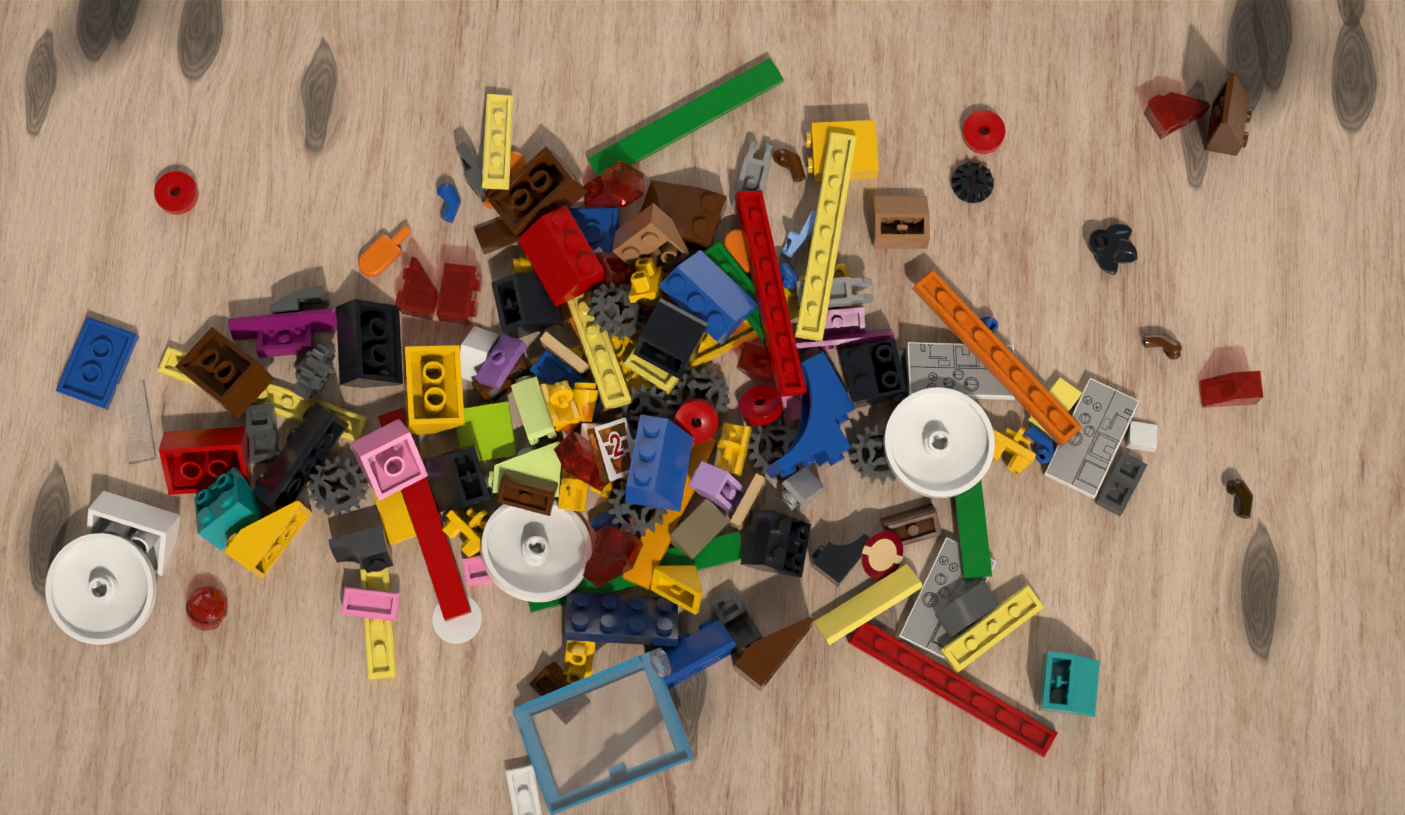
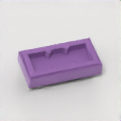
M502 335L475 376V379L481 384L500 389L526 349V343L523 340Z

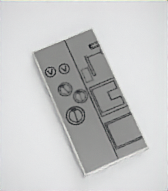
M907 342L905 345L908 396L923 389L937 387L959 391L971 399L1015 400L1012 394L964 344ZM1005 345L1014 354V345Z
M1089 378L1072 414V417L1083 428L1062 447L1058 444L1044 476L1094 499L1140 401Z
M946 537L899 635V638L944 660L946 659L939 650L964 632L965 629L950 638L934 614L984 581L986 584L989 577L963 579L959 543ZM991 559L992 570L997 562L993 559Z

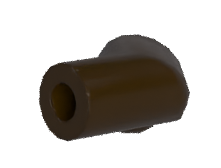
M1229 480L1226 484V491L1231 495L1235 494L1239 500L1237 517L1250 519L1253 504L1252 492L1243 480Z

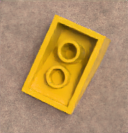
M297 500L241 529L238 534L234 533L226 543L227 548L224 552L256 576L263 579L311 516L312 512Z

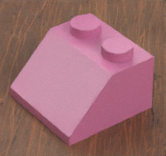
M399 419L350 443L356 460L379 501L428 476L410 431Z

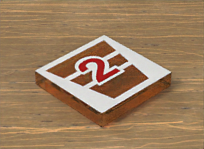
M626 417L587 429L601 482H610L628 475L634 444Z

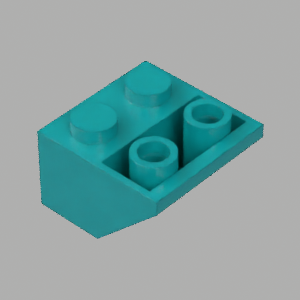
M235 467L227 473L220 475L213 484L201 490L194 498L197 533L220 550L226 547L228 539L234 533L238 534L241 529L262 519L260 501L252 492L240 471Z
M1047 651L1043 654L1038 711L1095 717L1100 661L1076 654Z

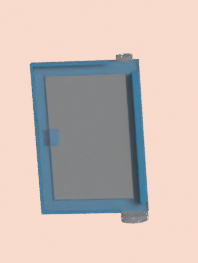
M661 648L629 659L512 709L514 715L509 716V725L514 732L520 731L550 815L694 759L664 679L665 676L671 674V665L666 653Z

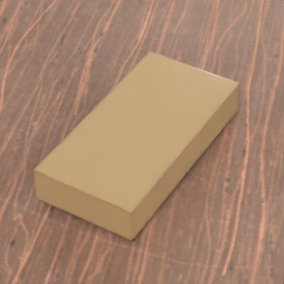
M545 332L540 338L541 344L545 349L549 350L580 376L585 378L590 372L589 365L548 332Z
M757 473L754 476L730 520L733 528L740 531L746 524L750 510L754 509L766 487V481L763 476Z

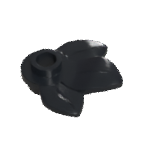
M1118 223L1112 224L1106 230H1096L1089 236L1088 248L1093 254L1097 255L1099 267L1108 274L1115 275L1119 263H1131L1138 259L1135 246L1128 241L1132 233V229L1129 226ZM1100 238L1103 239L1105 246L1100 244Z

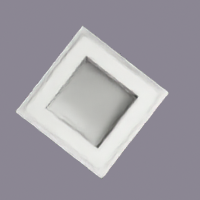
M1130 421L1126 448L1154 452L1157 449L1158 425Z

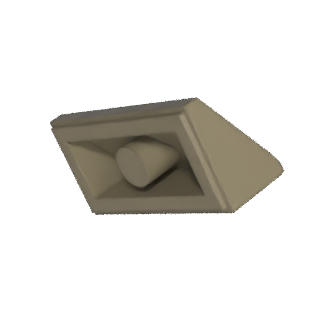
M706 498L670 534L671 543L690 559H693L729 523V520Z

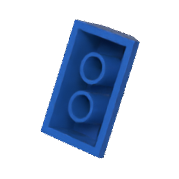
M701 250L678 265L659 285L684 311L708 323L706 332L721 345L758 307V304Z
M640 414L626 484L625 503L680 512L694 437L669 419Z
M713 619L705 621L698 626L700 631L691 636L688 632L680 635L677 647L671 646L665 649L664 646H661L654 650L668 690L736 652V644L720 619L716 622Z

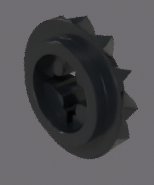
M969 161L966 164L959 165L953 173L951 186L954 194L960 200L967 203H979L987 199L992 193L994 178L990 168H986L981 162L972 163ZM977 174V182L980 185L975 184L971 191H969V181L966 178L971 179L972 176Z

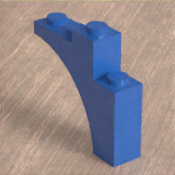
M824 352L801 363L807 392L804 395H800L801 416L799 428L792 445L784 456L765 469L770 479L781 475L783 479L796 472L795 467L800 464L804 468L814 462L817 463L818 467L826 463L833 466L844 460L843 454L851 449L839 426L849 420L848 414L856 408Z

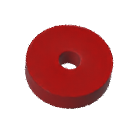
M987 110L974 112L966 119L963 126L962 138L965 145L973 152L979 154H988L996 151L1003 143L1006 129L1004 122L994 112ZM985 129L988 131V134L981 135L979 130Z
M172 171L159 178L154 188V197L158 205L165 212L179 215L190 211L195 206L199 197V190L195 181L188 174L181 171ZM179 189L180 194L178 196H173V192Z
M769 385L752 387L739 400V410L742 418L752 425H766L773 422L781 415L784 407L782 397H778L776 388Z
M693 398L679 406L674 424L694 437L693 443H703L715 435L719 424V415L716 408L710 402L700 398ZM697 417L700 418L702 422L700 424H694L692 422V419Z

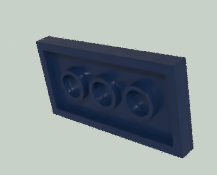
M570 592L566 597L565 640L677 647L678 605L661 597Z

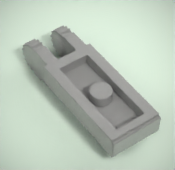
M751 140L747 157H744L735 194L737 191L762 190V193H764L774 144H767L764 150V158L759 160L754 158L758 148V141ZM734 197L733 204H732V209L737 210V206H736V202H735V197Z
M870 277L833 278L828 308L873 302V294L852 295L851 289L870 287L872 279ZM805 280L796 281L798 310H800Z

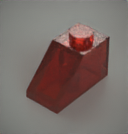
M1170 92L1164 96L1158 94L1147 102L1148 106L1144 115L1161 140L1206 115L1211 105L1205 100Z
M1261 371L1232 372L1199 381L1202 408L1256 405L1263 398Z

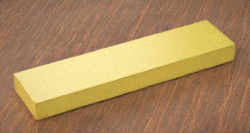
M487 94L482 188L509 190L513 95Z
M908 564L820 617L814 621V624L828 645L921 589L923 585Z
M389 567L379 572L367 573L365 569H360L362 589L391 592ZM364 618L368 679L397 677L393 621Z
M1027 584L939 651L955 673H958L1039 612L1044 606Z

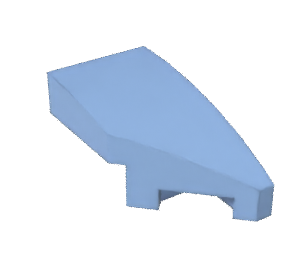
M811 211L800 234L790 230L787 237L788 240L780 254L781 257L789 259L811 239L816 211Z

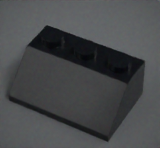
M353 299L337 306L339 384L341 386L357 388L403 384L399 306Z

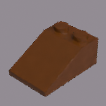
M1229 72L1212 101L1205 146L1206 151L1237 156L1241 148H1245L1247 145L1249 133L1245 132L1246 123L1250 122L1252 107H1248L1250 97L1235 73Z
M545 146L509 180V190L500 189L488 201L512 233L518 235L527 231L541 216L565 205L569 210L588 191L564 161Z
M651 180L640 213L654 203L673 220L686 247L704 252L714 244L727 207V196L700 187Z
M213 327L205 333L175 366L237 419L274 380V377L258 361Z
M809 616L753 642L748 648L743 646L734 657V662L736 663L734 671L761 692L812 628L814 619Z

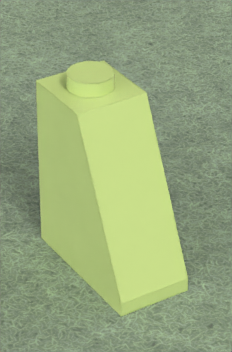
M524 376L517 379L516 383L511 385L532 449H539L559 442L547 412L537 376L533 378L531 376Z
M555 442L494 465V471L489 472L488 480L489 487H493L492 493H499L501 478L506 470L558 483L556 497L559 498L565 443Z

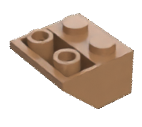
M873 196L874 249L928 248L930 241V216L927 196Z
M654 203L615 231L612 251L635 271V263L638 259L651 257L655 268L662 266L665 273L689 256V251L673 220Z

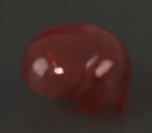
M213 586L197 588L191 593L186 602L187 619L194 628L202 631L218 628L228 614L226 596L220 589Z

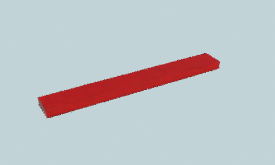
M762 190L737 191L734 197L778 397L804 395L807 392L763 193Z
M404 407L378 416L381 428L398 419L407 428ZM425 477L403 488L402 492L444 621L447 622L470 614L472 611L447 535L442 530L444 526L428 478Z
M868 621L856 628L848 644L1043 758L1058 734L1053 729Z

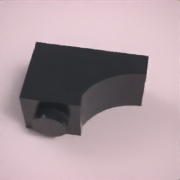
M382 525L328 539L330 550L337 563L355 562L364 566L367 573L379 572L394 566L389 540Z
M864 533L859 539L846 545H834L830 541L825 547L820 545L811 556L814 559L812 568L839 587L861 558L863 548L870 537Z

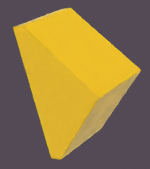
M656 566L650 590L695 615L699 613L703 589L696 566Z

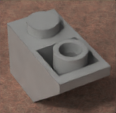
M805 467L782 483L781 495L783 497L781 500L788 509L792 511L795 508L800 513L824 491V486Z

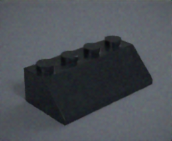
M318 402L305 411L302 423L298 428H294L289 433L284 448L274 454L269 469L266 473H262L255 481L254 486L256 487L252 492L273 509L280 510L297 499L311 479L309 477L310 474H314L317 471L316 466L322 464L349 426L347 422Z

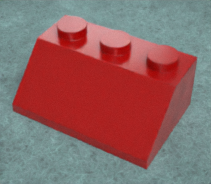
M566 205L541 216L517 239L518 244L555 307L603 284L604 269Z
M246 426L164 432L159 446V454L169 495L199 493L213 484L220 475L227 473L233 467L240 471L251 488V462L249 461V440Z

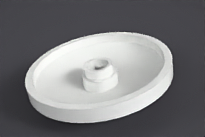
M935 387L911 394L895 408L885 427L883 447L889 468L904 486L926 497L948 498L966 492L983 478L993 459L995 438L989 418L973 399L953 389Z
M555 500L550 516L503 504L491 515L486 523L481 538L480 552L487 574L504 592L525 601L548 602L569 594L580 584L590 565L592 544L589 532L581 518L574 511L558 509V501Z
M94 533L71 541L56 555L48 570L45 594L50 614L66 634L87 644L103 645L122 641L133 635L145 624L155 604L157 582L149 558L134 542L115 534Z

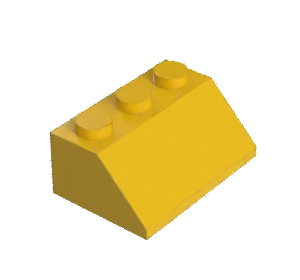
M460 345L405 347L403 368L406 424L411 435L436 434L464 425Z

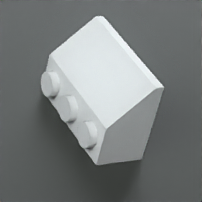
M103 491L88 508L87 535L110 533L129 539L139 546L149 558L155 574L163 576L178 538L180 515Z

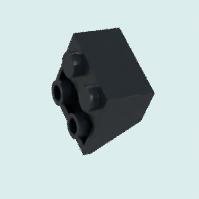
M535 272L514 273L491 282L503 333L519 339L564 322L561 306H554Z
M660 298L638 338L633 354L681 380L695 361L708 323Z
M895 338L841 350L855 408L882 403L907 392Z
M476 444L423 459L439 512L462 508L491 499L492 494Z
M750 510L741 565L759 571L802 578L811 524L774 510Z

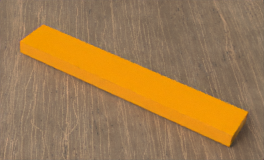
M710 439L703 443H693L680 512L665 509L668 511V514L660 515V519L664 524L655 523L656 532L654 533L649 528L646 529L645 537L641 536L622 576L624 580L647 590L649 589L654 568L660 566L671 543L670 534L679 526L695 492L689 486L692 474L698 469L701 461L709 462L717 441ZM654 509L649 521L653 519L657 509Z

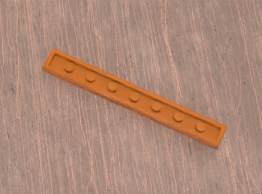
M931 270L912 287L914 292L1061 447L1083 428L934 270Z

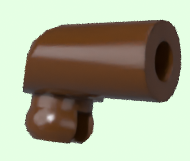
M778 149L773 153L774 162L790 170L794 183L806 179L799 155L786 149Z
M1166 333L1143 335L1144 348L1162 347L1166 350V356L1169 359L1175 360L1181 357L1182 345Z

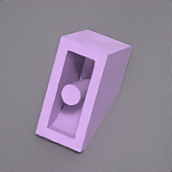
M701 461L698 469L693 472L689 486L700 496L709 499L712 503L734 515L747 491L729 472Z

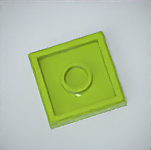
M509 401L464 408V425L457 427L460 448L476 444L481 461L517 455Z

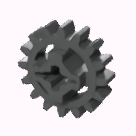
M610 282L607 286L601 284L589 296L591 299L587 302V306L591 308L587 314L595 318L592 325L599 324L601 326L600 333L606 330L609 338L617 334L619 340H622L625 336L630 338L642 327L641 322L645 319V316L640 314L645 309L644 306L637 304L640 299L635 303H631L628 297L631 289L626 292L623 284H620L617 288H615L613 282Z
M322 342L317 345L316 349L306 353L295 372L298 375L296 378L298 381L294 385V388H296L294 393L308 400L313 397L314 393L321 392L335 369L332 367L334 364L332 361L336 356V350L333 347Z
M705 367L698 374L695 368H692V375L688 376L685 373L682 377L683 382L678 381L675 385L678 390L671 391V396L677 398L672 401L673 408H677L683 403L682 396L686 388L689 392V397L685 401L696 398L697 393L701 396L705 394V400L714 406L712 397L718 392L719 400L715 407L717 412L726 414L727 409L723 404H730V398L724 396L729 393V387L722 388L725 379L720 378L716 380L717 372L713 371L708 375ZM696 381H706V382H708V383H707V384H700V383H697ZM695 417L692 419L695 424H700V418Z
M641 384L640 391L638 392L634 387L630 388L631 401L638 397V404L633 410H627L629 404L618 407L621 409V413L615 414V418L622 419L626 417L627 423L628 420H635L639 424L640 417L632 416V414H638L644 406H646L648 411L657 412V414H651V416L668 419V415L675 414V411L667 408L672 403L670 399L665 401L662 399L665 395L664 391L656 394V386L653 385L649 391H646L645 385ZM649 396L655 398L662 408H654L650 404ZM625 422L618 424V428H624ZM628 423L630 434H634L633 440H635L637 431Z
M778 419L776 425H772V423L766 424L767 428L765 429L758 425V435L751 433L750 439L754 443L748 444L747 450L754 451V453L748 455L749 461H757L754 464L755 470L763 468L762 476L765 477L767 475L765 469L770 466L769 464L782 458L792 445L798 429L792 431L791 422H788L786 426H782L781 419ZM774 432H779V433H783L784 435H783V436H775V435H773L772 433H774ZM762 440L766 450L760 456L758 448ZM772 445L776 447L781 445L782 453L780 454L777 451L772 453Z
M875 424L874 431L872 432L868 427L864 428V437L860 434L856 435L855 439L859 444H852L851 449L856 451V453L850 455V460L857 461L853 469L854 471L862 470L861 479L868 475L871 477V484L875 482L876 478H879L881 484L884 485L887 477L893 482L896 480V477L889 468L886 457L881 456L873 462L876 452L884 449L883 441L873 440V438L878 437L884 438L885 429L880 430L878 424ZM862 448L864 449V452L868 454V460L866 464L864 463L862 458ZM885 467L887 471H875L876 468Z
M336 457L335 463L325 459L326 466L322 468L317 465L316 469L319 473L317 475L310 474L309 476L314 480V484L307 485L309 490L314 491L309 498L312 501H317L315 507L318 510L325 507L324 513L328 516L332 511H334L337 517H341L342 511L351 515V507L354 506L360 509L361 506L358 500L367 499L362 493V490L369 489L366 483H362L366 477L363 473H359L361 468L358 464L352 467V461L349 458L344 463H342L340 457ZM337 470L336 473L326 476L330 472ZM350 474L355 478L356 488L350 485ZM341 483L347 490L337 489L335 491L330 484L339 485ZM321 486L327 491L326 500H324L321 494ZM350 498L348 501L340 504L342 500Z
M621 481L623 489L621 491L613 489L617 497L608 501L614 505V508L610 509L608 513L616 514V518L612 523L614 525L621 523L620 531L622 533L627 528L630 529V536L634 537L636 531H640L642 537H645L646 529L648 528L653 533L656 532L654 524L663 525L664 522L660 519V515H667L668 511L646 506L642 508L640 520L636 511L631 510V506L635 504L625 503L620 505L622 497L626 494V483ZM657 509L653 519L646 523L645 517L649 511ZM629 514L634 517L636 525L626 522L622 515Z

